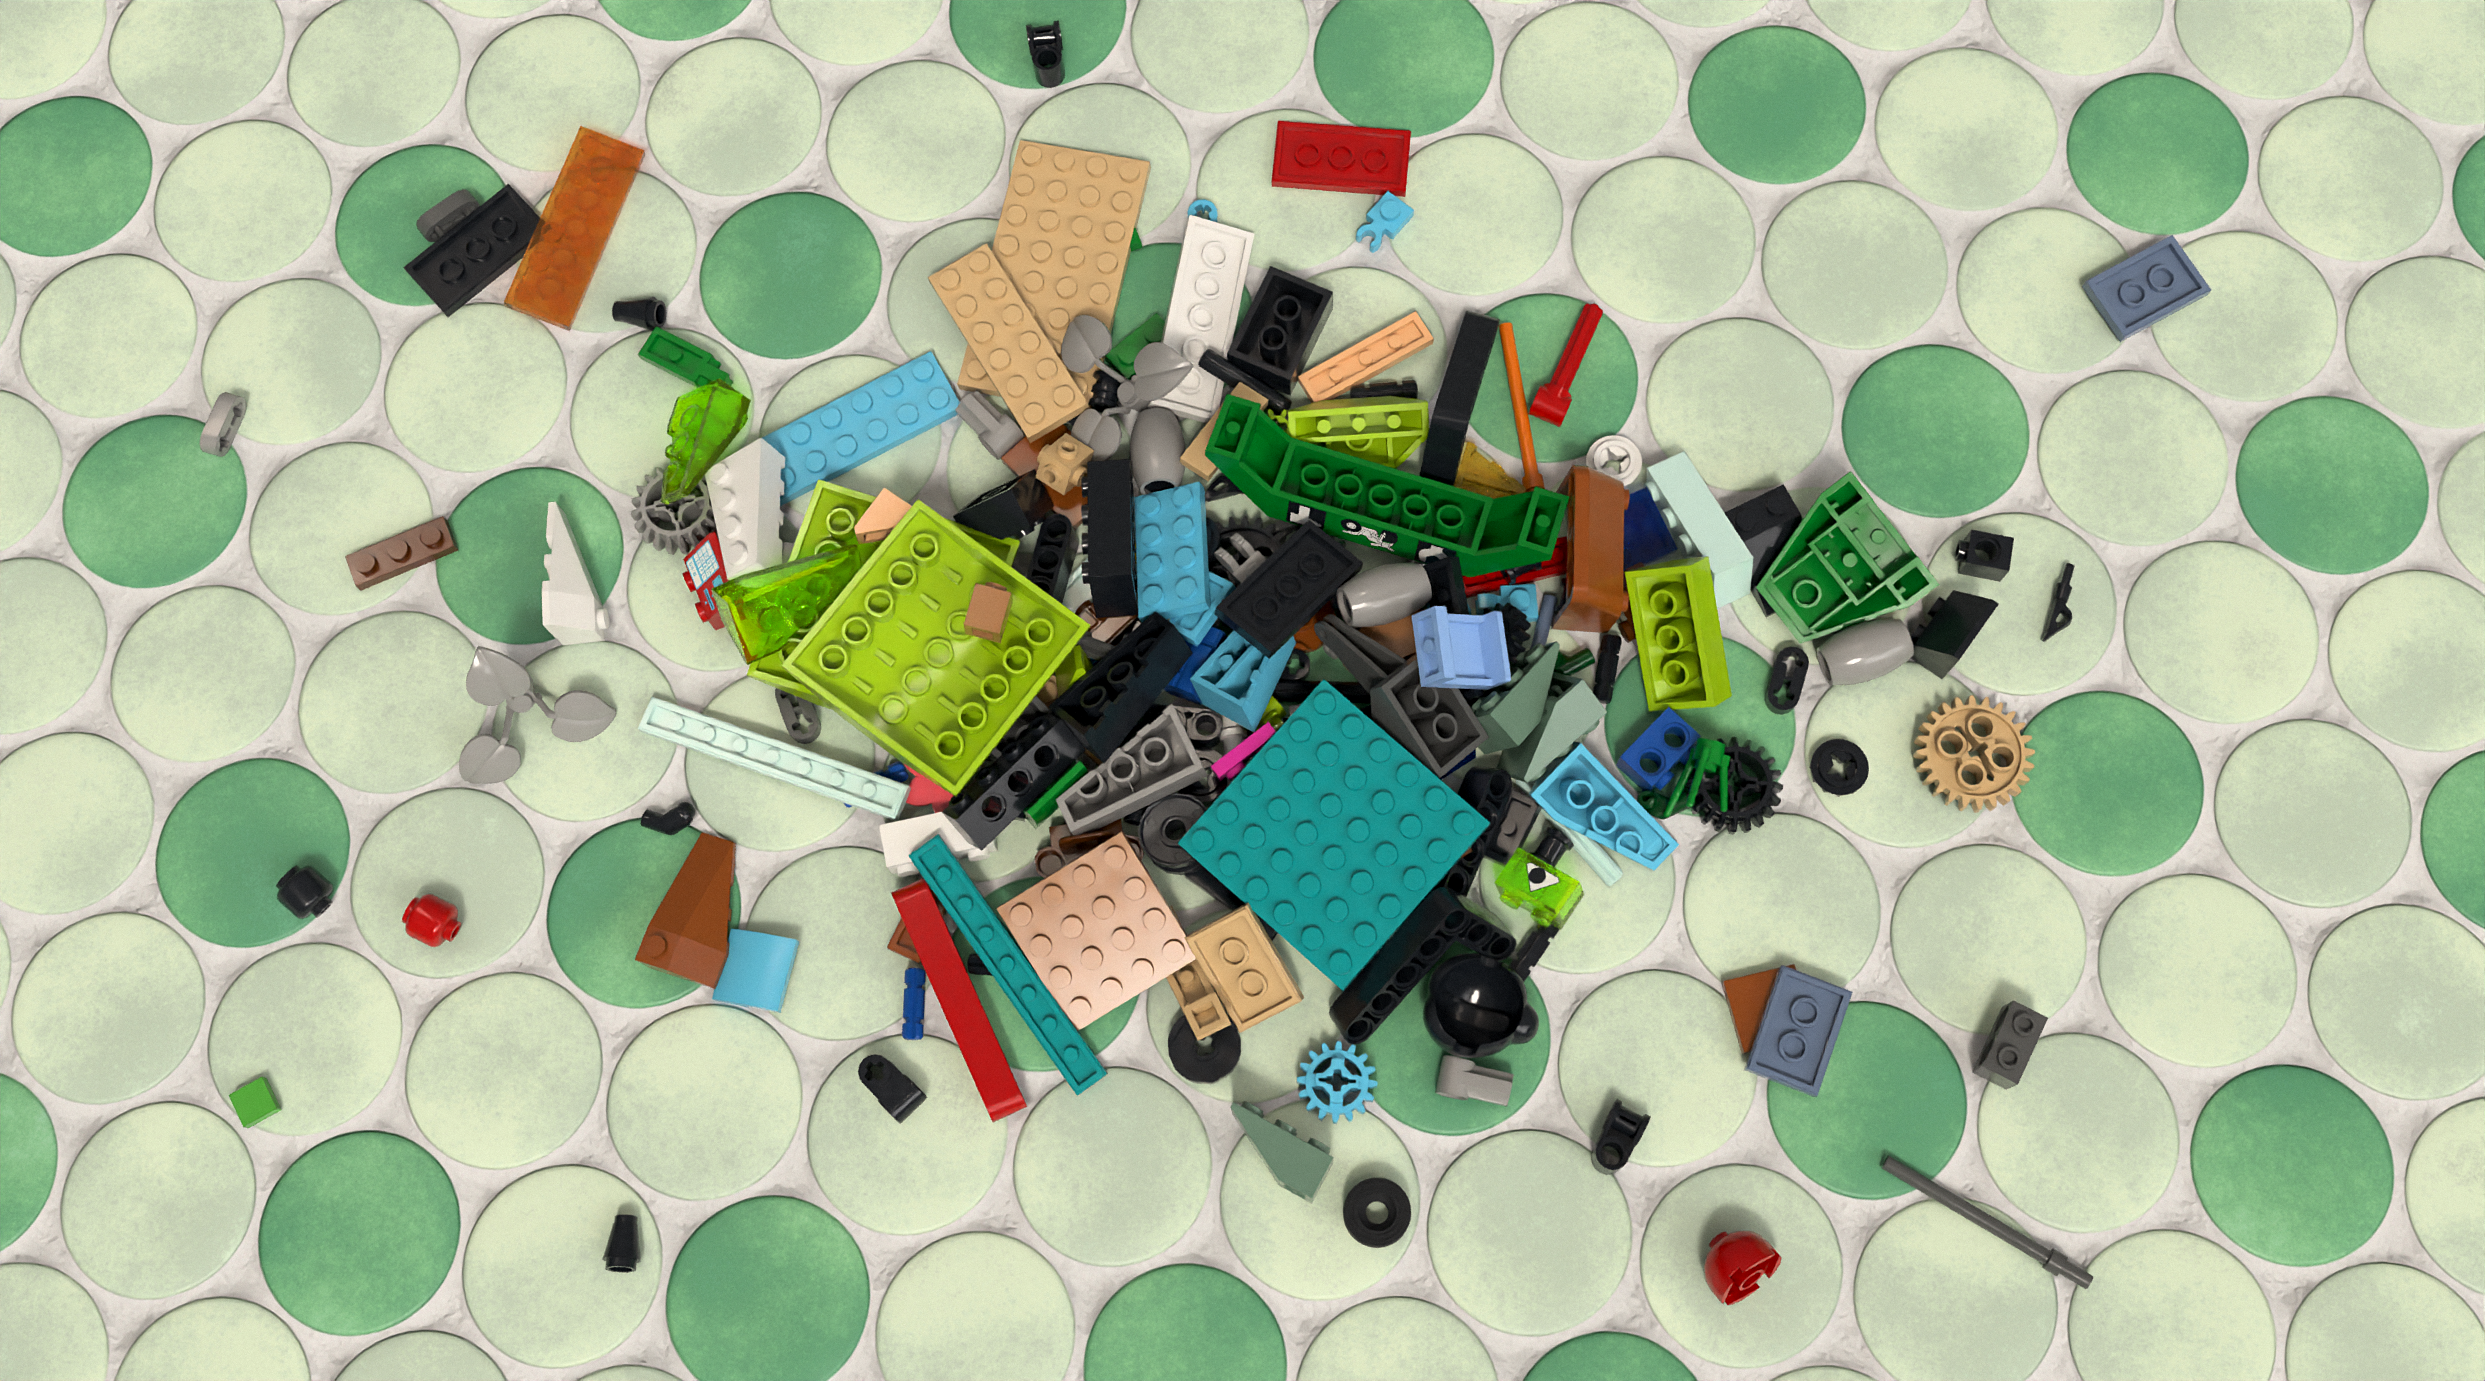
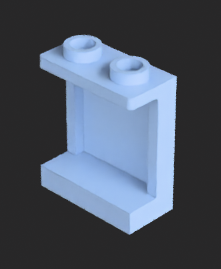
M1433 606L1412 615L1421 687L1488 690L1511 681L1501 611H1492L1480 616L1448 614L1445 606Z

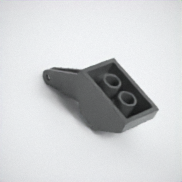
M1333 614L1326 615L1323 621H1318L1314 625L1317 637L1339 658L1370 694L1371 720L1438 778H1441L1489 738L1458 688L1421 687L1417 653L1408 660H1405Z

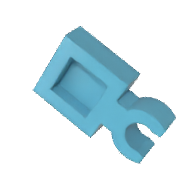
M1387 191L1366 214V221L1370 224L1363 225L1358 229L1356 241L1360 243L1366 236L1373 237L1375 240L1370 244V252H1376L1381 247L1384 234L1393 240L1414 216V210Z

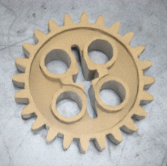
M1970 695L1966 699L1965 705H1963L1960 698L1955 697L1951 702V708L1943 702L1938 707L1939 714L1932 711L1927 716L1930 723L1923 722L1919 727V730L1924 735L1918 736L1914 743L1923 747V749L1917 750L1913 754V758L1921 759L1923 763L1916 768V772H1927L1928 777L1922 784L1923 786L1935 784L1936 788L1932 793L1933 797L1938 796L1942 792L1946 794L1944 805L1948 806L1955 799L1958 800L1959 811H1963L1969 803H1971L1974 813H1978L1982 809L1983 803L1989 811H1992L1997 807V801L2004 806L2010 801L2009 794L2016 797L2022 792L2018 784L2025 785L2029 782V777L2023 772H2030L2034 768V764L2025 759L2034 755L2035 750L2025 748L2024 745L2032 739V736H2021L2019 731L2026 724L2022 722L2014 725L2012 719L2016 712L2012 711L2007 715L2002 714L2003 703L2000 702L1994 708H1990L1989 697H1985L1977 705L1974 696ZM1971 724H1980L1986 731V737L1976 735L1971 728ZM1955 727L1960 728L1961 733L1955 731ZM1941 741L1951 742L1955 746L1956 754L1946 753L1942 749ZM1976 750L1980 756L1971 757L1968 752ZM1992 753L2002 755L2005 758L2006 767L1997 766L1993 762ZM1962 771L1971 772L1976 778V785L1967 784L1962 778ZM1987 775L1991 776L1993 781H1989Z

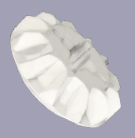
M1612 435L1600 438L1593 443L1587 453L1586 465L1622 481L1624 488H1626L1634 480H1637L1642 468V457L1639 449L1633 442L1627 438ZM1608 454L1614 460L1624 459L1619 465V474L1613 467L1603 468L1608 462Z

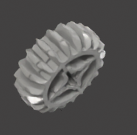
M670 462L669 471L664 472L661 467H657L656 472L658 476L652 478L650 475H645L648 485L646 487L637 486L636 490L641 496L631 498L632 504L637 508L631 511V516L637 521L634 526L637 532L643 533L642 539L647 544L653 543V547L657 551L666 548L668 554L674 555L679 547L683 554L688 555L689 546L693 545L696 547L711 531L717 532L703 468L697 466L692 470L690 464L684 462L679 470L675 463ZM682 487L695 488L701 491L704 496L686 495ZM665 493H667L666 496H665L663 499L660 500V498H661ZM699 517V518L696 520V522H694V523L690 526L691 522H692L695 518ZM654 521L672 522L676 531L661 529L655 525Z

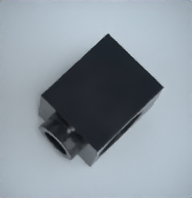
M1971 530L1964 540L1958 541L1956 547L1955 561H1960L1958 574L2000 582L2010 570L2014 538ZM1975 550L1985 551L1989 556V561L1981 560L1976 555Z

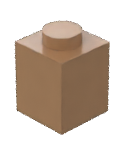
M986 582L985 586L975 584L964 621L965 634L1001 643L1013 603L1012 594L1007 592L1006 587L993 582Z

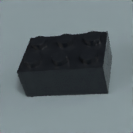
M1270 266L1227 352V360L1269 387L1291 396L1298 382V376L1301 375L1333 310V292Z

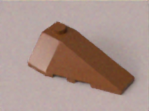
M703 832L701 833L650 921L635 957L636 961L653 970L716 989L729 955L727 932L728 921H731L732 909L729 908L730 888L734 883L736 843Z

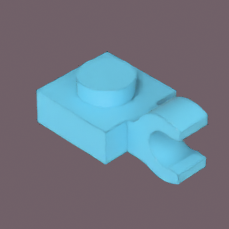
M1535 584L1500 586L1499 596L1495 594L1477 595V600H1475L1476 615H1484V609L1486 608L1493 611L1496 603L1504 606L1508 602L1526 614L1528 622H1537L1539 618Z

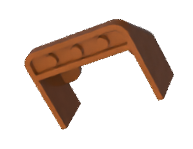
M1572 465L1556 493L1569 496L1567 507L1566 603L1551 622V629L1608 633L1619 619L1621 612L1627 611L1629 602L1628 591L1623 590L1624 510L1628 509L1630 493L1629 489H1624V484L1620 480L1588 466Z

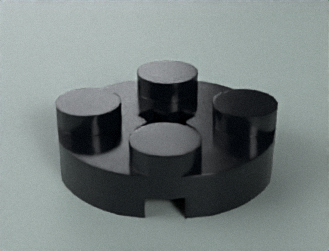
M1185 1015L1177 1020L1168 1037V1050L1175 1070L1183 1078L1197 1084H1215L1234 1071L1241 1056V1038L1231 1019H1229L1231 1025L1207 1036L1213 1040L1211 1046L1215 1050L1212 1054L1205 1053L1203 1057L1197 1054L1198 1047L1194 1045L1197 1039Z

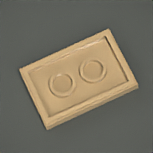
M1249 903L1191 932L1184 938L1239 1033L1304 999L1297 983Z

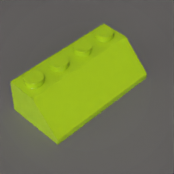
M1709 557L1676 559L1625 571L1649 711L1666 710L1668 707L1672 710L1715 707L1730 698L1732 693Z

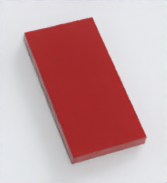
M1278 121L1272 187L1384 195L1389 191L1394 196L1405 197L1411 131Z

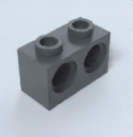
M2014 1000L2004 1005L1997 1016L1972 1073L2006 1090L2018 1085L2048 1017Z

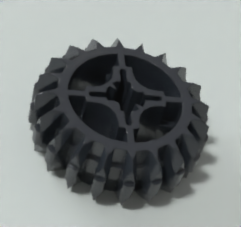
M1732 737L1729 747L1726 745L1724 755L1731 757L1728 766V781L1732 775L1734 785L1739 787L1734 796L1732 786L1728 785V809L1726 812H1722L1720 806L1709 796V794H1715L1720 797L1719 775H1714L1713 778H1705L1706 772L1703 773L1695 798L1697 804L1691 809L1692 814H1698L1703 811L1705 815L1701 823L1704 825L1708 824L1711 819L1715 820L1714 830L1717 832L1722 829L1724 824H1727L1729 834H1735L1738 824L1744 833H1748L1751 830V823L1760 828L1764 824L1763 817L1771 818L1775 812L1771 806H1778L1781 802V798L1774 793L1781 792L1783 784L1773 781L1780 777L1781 770H1770L1769 767L1775 762L1774 757H1768L1763 760L1761 756L1765 751L1764 747L1760 746L1756 752L1750 750L1752 746L1751 740H1746L1744 745L1739 747L1737 737ZM1722 738L1716 740L1726 745ZM1742 763L1751 768L1757 777L1745 774L1742 769ZM1693 768L1690 774L1692 778H1688V781L1685 785V788L1690 789L1694 774L1696 771L1695 768ZM1761 793L1759 803L1756 806L1739 812V805L1743 796Z

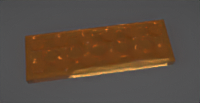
M580 126L504 300L505 307L562 329L571 330L645 157L644 150Z

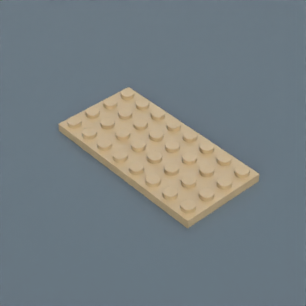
M1020 140L992 253L1089 403V400L1094 396V392H1091L1092 386L1097 383L1093 373L1102 370L1094 364L1086 373L1071 371L1062 359V342L1070 322L1080 315H1088L1100 320L1107 326L1111 334L1131 253L1130 244L1134 228H1137L1151 165L1149 161ZM967 344L957 383L959 390L978 391L982 394L1001 397L972 349ZM1105 356L1100 358L1103 363L1105 360Z

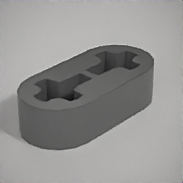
M465 189L458 190L421 215L416 223L417 229L428 242H436L480 207L470 191Z
M776 688L775 698L791 737L802 744L815 741L820 735L821 723L814 704L796 696L799 706L794 707L788 698H784L788 693ZM803 714L808 723L813 722V724L808 726V733L803 734L800 730H795L800 727L797 715Z

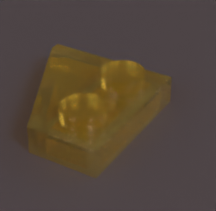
M1467 442L1454 487L1491 498L1525 493L1526 488L1515 478L1507 476L1504 469L1496 462L1492 461L1490 463L1479 454L1477 446Z

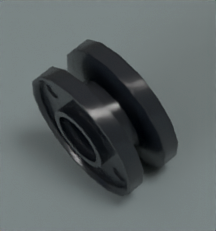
M1170 794L1150 804L1140 819L1138 835L1141 847L1156 867L1169 874L1185 875L1186 873L1196 872L1203 867L1178 844L1181 839L1171 840L1172 834L1177 829H1186V834L1207 810L1201 801L1191 795Z

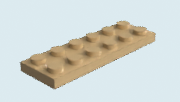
M987 243L928 277L933 289L1030 443L1068 422L1085 410L1090 409L1088 402Z

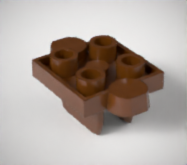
M1121 819L1092 833L1073 835L1067 824L1049 827L1051 846L1037 852L1035 856L1036 872L1045 878L1123 830ZM1126 835L1142 861L1144 852L1139 838L1134 835Z

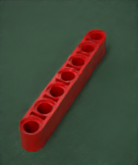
M922 878L891 892L992 1122L994 1123L1026 1108L1027 1105L938 905L932 896L928 883Z

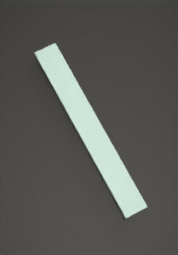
M651 697L638 727L641 732L894 821L899 820L911 791L909 785L655 697Z

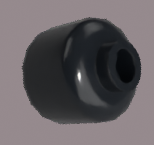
M296 865L276 884V887L279 889L277 893L278 901L299 919L307 918L311 914L318 918L333 903L328 898L333 891V885L312 866L307 865L300 868Z

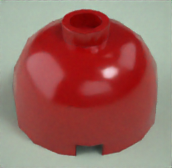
M1735 1231L1730 1234L1721 1232L1709 1243L1711 1250L1706 1255L1703 1269L1705 1281L1722 1304L1725 1302L1727 1305H1733L1759 1289L1760 1286L1756 1282L1764 1273L1770 1278L1779 1267L1782 1257L1767 1240L1755 1232Z

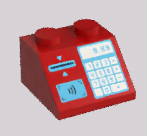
M715 531L709 533L683 559L688 571L682 574L690 592L695 590L697 592L700 602L695 603V607L702 622L709 621L715 630H719L754 615V611L746 592L727 579L719 538Z

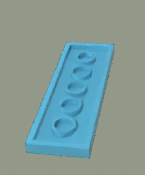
M931 351L762 437V439L785 457V468L781 469V480L785 483L784 495L780 496V506L815 489L818 479L829 482L958 415L955 409L960 402Z

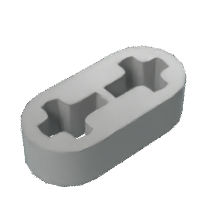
M227 392L218 396L200 437V448L203 452L223 457L228 453L246 412V401L243 397Z

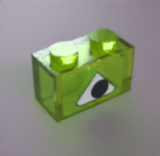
M1519 847L1494 882L1500 894L1499 899L1504 904L1515 910H1518L1519 907L1531 913L1530 917L1535 922L1546 928L1552 924L1561 930L1585 895L1578 880Z

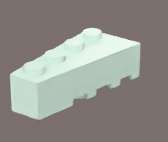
M1685 451L1648 467L1646 483L1644 484L1645 493L1651 503L1655 502L1663 523L1670 530L1684 559L1709 557L1717 609L1749 595L1753 556Z

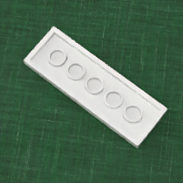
M1189 215L1187 218L1161 343L1172 347L1182 357L1190 361L1194 367L1175 389L1159 400L1148 401L1147 407L1168 409L1174 415L1203 423H1208L1219 409L1224 382L1199 367L1198 363L1207 349H1211L1227 359V352L1233 342L1254 233L1193 215Z

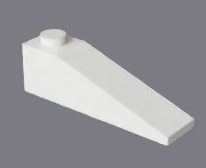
M548 502L546 539L549 548L552 549V554L544 555V566L547 569L550 581H542L543 626L562 645L605 641L604 629L609 628L607 609L602 606L566 514L556 502Z

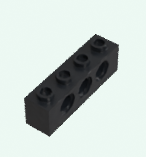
M1048 713L1036 717L1028 725V730L1018 740L1010 742L1003 748L1002 755L993 764L984 767L977 773L975 781L969 787L961 791L957 797L953 796L950 799L949 806L942 813L969 844L982 851L1086 750L1060 718ZM1039 747H1042V753L1037 760H1034V754ZM1016 771L1014 782L1008 785L1010 775ZM990 797L988 807L982 811L983 801Z

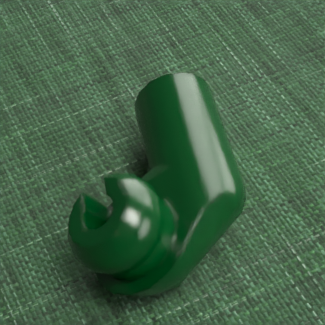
M1587 647L1571 656L1559 651L1553 672L1572 676L1594 664V656Z
M1651 790L1641 791L1637 796V802L1651 816L1662 820L1667 819L1663 813L1670 797L1668 798ZM1685 790L1682 791L1669 817L1691 808L1686 806L1688 797Z

